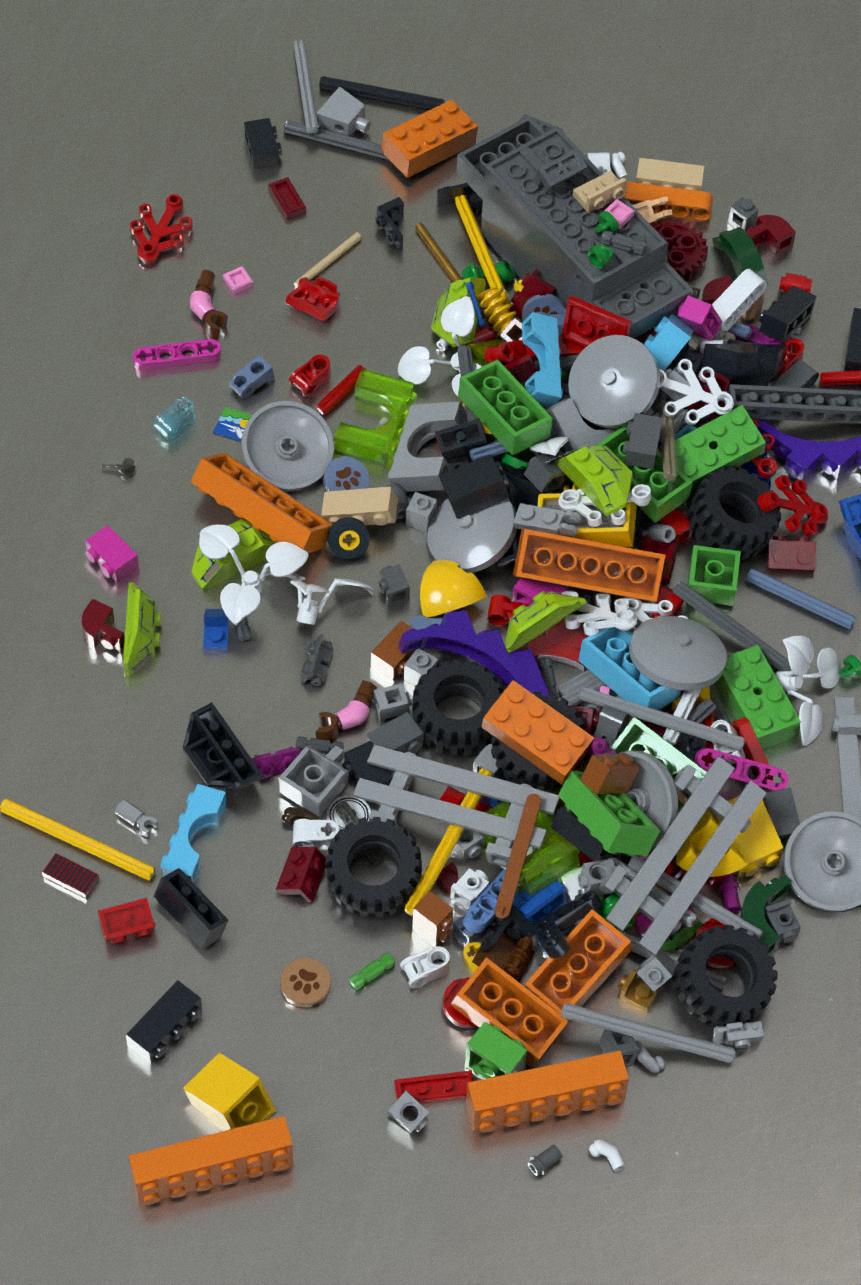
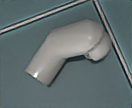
M635 1041L640 1050L636 1058L651 1073H659V1070L665 1068L666 1064L661 1056L653 1058L640 1041Z

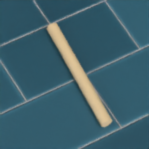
M358 232L354 233L296 280L294 286L297 288L299 280L304 277H308V281H311L362 239L361 235Z

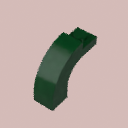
M738 227L729 231H723L719 233L718 237L712 238L714 247L726 252L731 259L737 278L746 269H751L767 282L759 252L750 236L742 228Z
M786 874L779 879L773 878L766 886L759 880L747 893L742 906L740 918L762 930L763 933L758 942L762 946L764 944L770 949L767 952L768 955L777 949L780 937L767 923L764 911L767 906L772 905L789 893L792 881Z

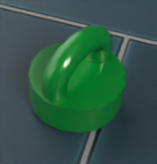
M603 211L597 216L600 224L595 227L596 233L604 230L615 232L619 228L617 220L610 212Z
M594 245L587 251V256L593 266L601 269L610 262V259L613 257V251L604 245Z
M501 260L496 264L497 272L502 277V283L510 282L516 277V273L508 261Z
M470 262L462 271V279L470 277L484 279V271L479 266H475Z
M849 655L843 660L845 667L841 669L840 676L843 678L853 676L859 679L861 677V662L854 655Z

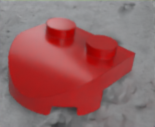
M304 277L299 280L298 287L287 295L285 303L293 306L296 310L312 315L317 320L325 321L336 312L341 293L337 292V285L327 279L318 277L316 281H308V277Z

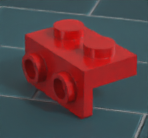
M147 898L97 911L105 940L111 939L112 944L127 940V934L136 933L137 937L150 934V928L156 927Z

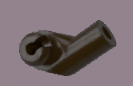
M288 807L284 810V814L281 817L282 821L288 825L293 824L295 819L320 820V817L304 807Z

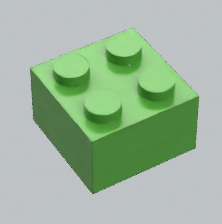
M694 545L688 586L711 603L734 606L741 551Z
M484 1022L466 1044L465 1067L483 1079L525 1071L527 1050L520 1041L516 1039L511 1040L505 1036L499 1027L495 1025L490 1026Z

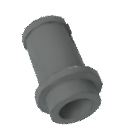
M553 1144L537 1157L532 1156L528 1166L534 1175H543L546 1173L547 1168L562 1159L563 1156L559 1148Z

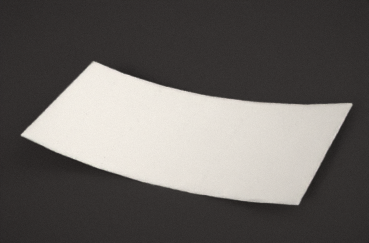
M538 655V660L550 658L552 661L565 663L584 671L583 665L572 660L551 655Z

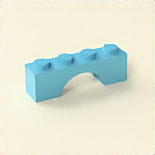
M532 312L522 322L523 343L536 354L540 364V371L535 372L525 382V389L542 407L549 408L556 404L563 395V389L561 388L562 370L559 360L561 352L558 343L559 328L557 326V318Z
M197 784L194 792L189 793L186 803L188 808L185 813H181L178 820L177 834H172L169 842L170 851L168 855L164 854L161 860L160 868L163 869V877L180 868L193 883L195 882L201 867L200 855L193 850L190 840L199 829L209 825H218L225 809L226 792Z

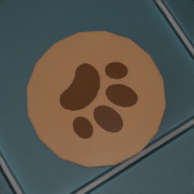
M305 957L295 959L287 964L281 973V991L285 999L297 1007L308 1008L318 1002L321 1003L330 992L331 978L329 971L323 963L316 959Z

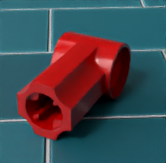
M493 595L490 599L487 621L495 626H504L509 623L510 618L515 616L513 611L525 603L513 602L505 595Z

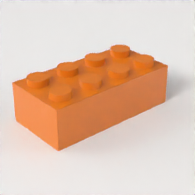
M451 99L384 132L381 150L408 178L475 145L478 125Z
M512 680L487 712L482 722L483 729L562 785L570 770H574L590 750L594 740L593 736L514 680Z
M593 909L566 937L570 945L569 950L558 958L551 959L548 957L524 984L529 991L560 1015L565 1003L581 1007L632 950L631 941Z
M487 957L451 1003V1006L479 1028L486 1022L490 1026L495 1025L499 1027L504 1035L511 1040L516 1039L520 1041L527 1050L526 1064L532 1069L568 1023L567 1019L562 1018L558 1012Z

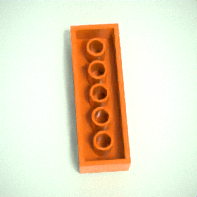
M227 453L201 458L191 479V483L196 485L200 492L209 494L215 498L218 504L227 506L234 511L233 513L237 517L248 520L254 528L264 531L277 543L289 542L305 550L307 553L324 548L332 523Z
M522 528L513 575L657 602L665 555Z
M620 1050L468 1082L466 1106L473 1132L480 1131L485 1133L494 1130L495 1127L504 1125L506 1127H514L523 1121L531 1120L537 1122L551 1115L565 1116L579 1109L589 1111L598 1105L607 1104L612 1106L619 1104L622 1100H625L629 1078Z
M285 1116L128 1155L138 1203H145L146 1205L155 1204L160 1199L170 1196L171 1198L182 1197L186 1192L194 1190L206 1191L213 1185L221 1183L224 1185L233 1184L238 1179L244 1177L256 1178L263 1175L264 1172L271 1170L283 1171L288 1169L289 1166L294 1165L293 1143Z

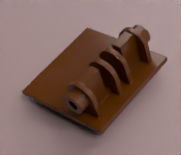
M502 932L495 944L483 952L478 950L472 963L480 966L487 957L520 982L535 954L532 950L533 940L525 936L516 941Z

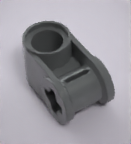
M605 705L600 712L594 735L606 739L611 748L627 727L630 718L629 713Z

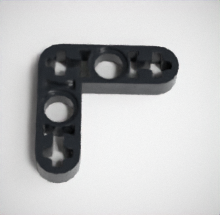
M588 891L539 920L532 927V931L551 959L564 955L570 948L562 931L583 919L592 909L596 911L601 906V900L595 891Z

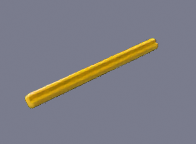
M465 195L457 196L455 204L490 288H503L504 291L500 296H508ZM509 298L504 302V304L511 303Z
M484 768L478 772L479 774L492 777V773ZM468 791L460 806L475 810L482 795ZM452 824L449 825L405 906L406 914L413 917V908L431 891L464 828Z
M8 798L4 799L0 805L1 812L146 880H151L155 875L154 866Z

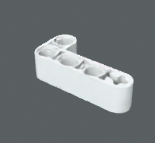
M751 269L743 271L712 304L723 322L714 340H725L723 335L767 288V282ZM692 334L694 341L699 346L702 341H709Z

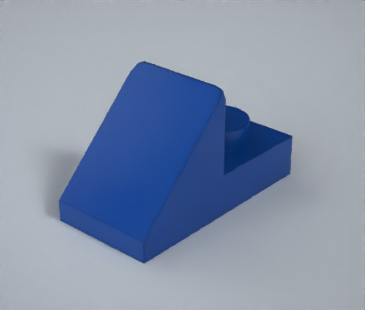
M205 609L203 652H228V617L223 609Z

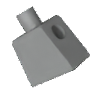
M341 87L332 94L316 113L318 128L346 136H351L356 129L366 133L371 126V121L365 119L364 104Z

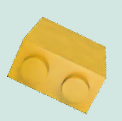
M738 797L731 799L728 802L733 805ZM761 800L750 816L749 820L751 823L745 832H740L734 840L739 844L748 864L734 872L737 879L743 876H752L765 866L771 867L776 865L782 856L783 845L763 800Z
M218 1053L183 1087L190 1103L221 1131L268 1120L277 1111L260 1077L221 1053Z

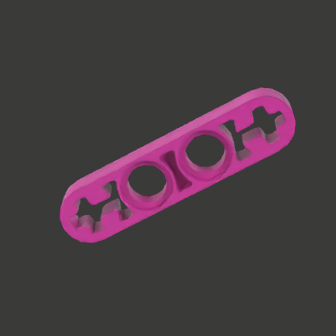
M206 339L142 347L134 351L133 364L138 370L145 371L214 362L221 356V346L217 340ZM186 350H191L194 352V355L186 357L182 353ZM163 353H169L172 355L171 358L167 360L160 358V355ZM141 357H145L146 361H141Z
M710 748L700 749L695 755V763L705 771H708L713 764L707 763L704 766L705 761L702 760V756H707L709 752L710 758L716 759L721 755V758L725 761L733 759L736 762V769L729 778L746 783L752 781L757 786L776 791L784 789L788 784L789 778L787 773L776 767ZM751 766H756L759 769V776L754 780L749 779L747 775V770ZM778 773L781 783H776L774 786V781L764 779L765 774L776 776Z

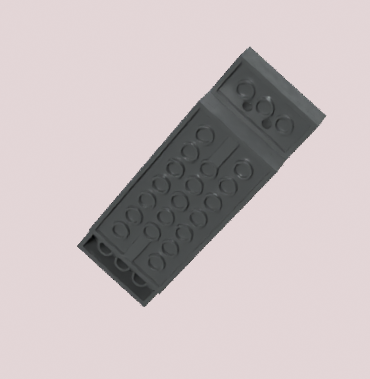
M528 116L457 155V173L483 200L481 223L483 237L504 260L510 263L515 273L522 280L527 273L532 274L536 269L539 270L538 277L555 287L552 295L560 298L566 307L568 298L574 296L632 321L629 337L635 339L655 328L664 316L667 318L671 314L676 316L681 303L685 302L688 295L692 297L693 289L665 260L667 242L624 196L619 201L635 211L634 216L621 229L618 228L613 232V235L618 233L632 237L634 241H637V239L645 241L646 248L644 253L640 255L634 253V250L627 251L613 247L611 243L610 245L601 243L603 231L600 233L595 232V227L600 224L597 216L614 201L606 204L601 209L587 213L575 199L573 189L603 174L558 126L545 133ZM576 149L588 168L584 170L583 174L579 176L574 175L552 187L548 193H543V183L537 186L534 182L538 168ZM594 245H604L613 251V257L604 268H596L588 259L587 251Z

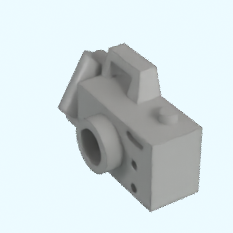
M761 1021L726 1024L725 1027L717 1026L713 1031V1043L725 1044L726 1046L735 1045L737 1049L749 1047L751 1042L761 1041L764 1037Z

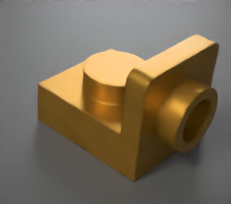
M632 969L629 976L626 974L623 976L618 987L621 989L620 1000L646 1013L659 993V988L653 992L642 979L638 978L637 970Z

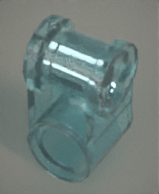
M188 397L176 399L174 403L154 418L152 426L169 441L174 440L195 421L193 401Z

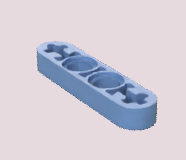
M505 869L467 910L463 919V925L467 930L479 933L496 916L494 910L498 895L493 891L500 892L506 872ZM522 875L520 876L517 891L523 881ZM482 904L491 906L493 910L484 908ZM477 915L480 916V919H478L477 921L474 920L477 917Z

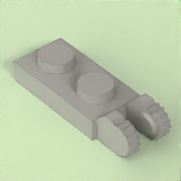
M520 503L513 525L517 529L524 528L556 535L575 536L578 531L577 527L567 523L580 524L582 516L577 512H565Z

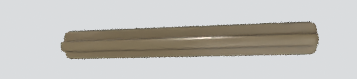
M662 399L661 404H659V417L663 418L660 432L663 475L666 481L670 480L673 482L678 476L673 417H667L663 413V407L671 401ZM667 406L668 412L673 413V407Z

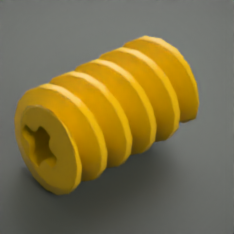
M490 288L477 296V300L482 301L480 306L486 309L485 315L491 316L488 321L490 324H495L493 330L499 332L497 334L498 338H502L500 334L511 323L517 312L508 311L513 305L512 303L504 304L508 296H500L504 291L503 288Z

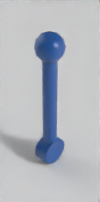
M470 281L466 283V288L470 292L478 317L477 325L483 328L486 325V321L482 318L474 292V284Z

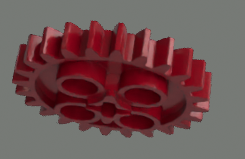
M670 218L669 223L661 219L660 225L653 222L652 227L667 242L666 262L682 279L684 275L691 278L692 272L698 274L699 267H704V261L707 260L708 254L707 239H702L703 232L696 233V226L689 228L690 222L682 225L681 219L677 223H674L672 218Z

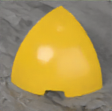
M434 560L426 568L421 581L420 602L422 614L428 618L465 607L486 598L485 590L473 573H466L458 567L459 563L451 560Z
M706 809L677 851L676 862L678 866L686 871L689 870L722 822L721 819ZM733 841L709 877L731 874L748 865L738 843Z

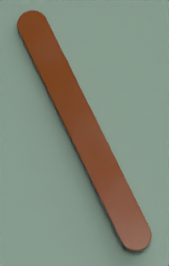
M530 794L524 805L494 910L496 917L499 919H506L511 912L542 802L538 794Z

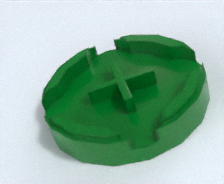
M510 452L502 453L500 456L502 462L516 469L527 470L530 460L516 454L512 456Z

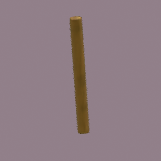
M418 223L415 229L453 282L463 280L422 223Z

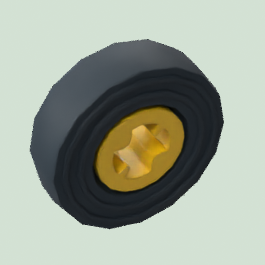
M345 517L332 524L328 531L327 540L330 550L336 556L342 559H354L360 557L367 550L370 535L367 526L361 520L354 517ZM347 534H351L353 537L351 542H346V539L343 538H346Z

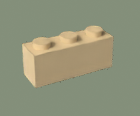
M639 158L636 183L701 191L704 166Z
M392 487L324 492L321 516L332 524L345 517H354L361 520L365 525L395 523L398 498Z

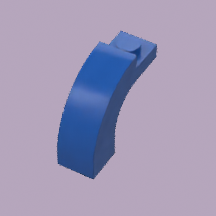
M861 494L838 502L845 522L842 524L844 532L853 551L861 560Z

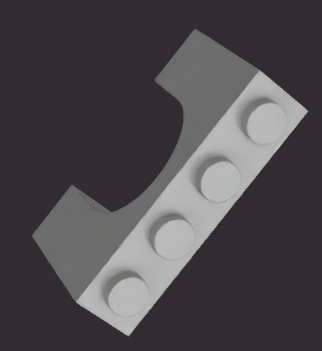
M571 398L563 399L546 409V412L553 418L552 426L557 436L568 437V442L563 445L567 454L585 445L595 446L621 428L592 429L583 421ZM651 407L647 411L648 415L654 413Z
M460 401L410 405L409 412L405 417L403 432L400 434L399 445L394 454L392 468L388 474V479L391 483L399 484L405 492L444 490L439 475L452 470L444 457L417 458V453L424 443L436 437V431L467 422L466 410Z

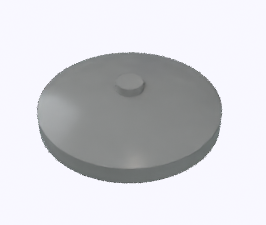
M624 335L606 336L584 348L573 363L568 386L570 398L578 412L589 422L605 428L623 427L628 425V422H633L635 413L645 414L652 406L659 390L660 371L654 355L638 340Z
M278 401L263 406L251 416L242 434L241 453L246 467L282 491L295 492L313 486L324 476V472L333 458L334 441L328 424L315 410L298 402Z
M507 498L457 519L449 500L446 499L434 513L428 527L427 542L431 554L436 560H451L459 563L458 567L466 573L477 572L491 566L507 552L515 538L517 528L513 525L516 516L514 506Z
M676 616L655 617L641 623L633 632L629 645L631 660L645 677L659 685L677 690H698L714 684L723 674L727 660L725 647L715 633L698 622Z
M625 751L624 753L630 755L633 758V762L640 766L628 792H625V794L660 830L652 848H655L677 816L678 796L675 783L664 764L653 755L643 751Z
M822 812L807 818L792 832L784 850V872L792 881L790 887L802 901L816 909L828 912L847 911L861 905V819L844 812Z

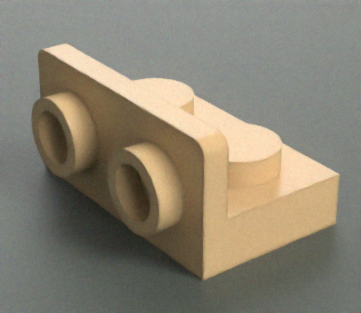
M609 171L573 189V196L587 213H590L626 195L627 180L624 177L618 180L612 171Z

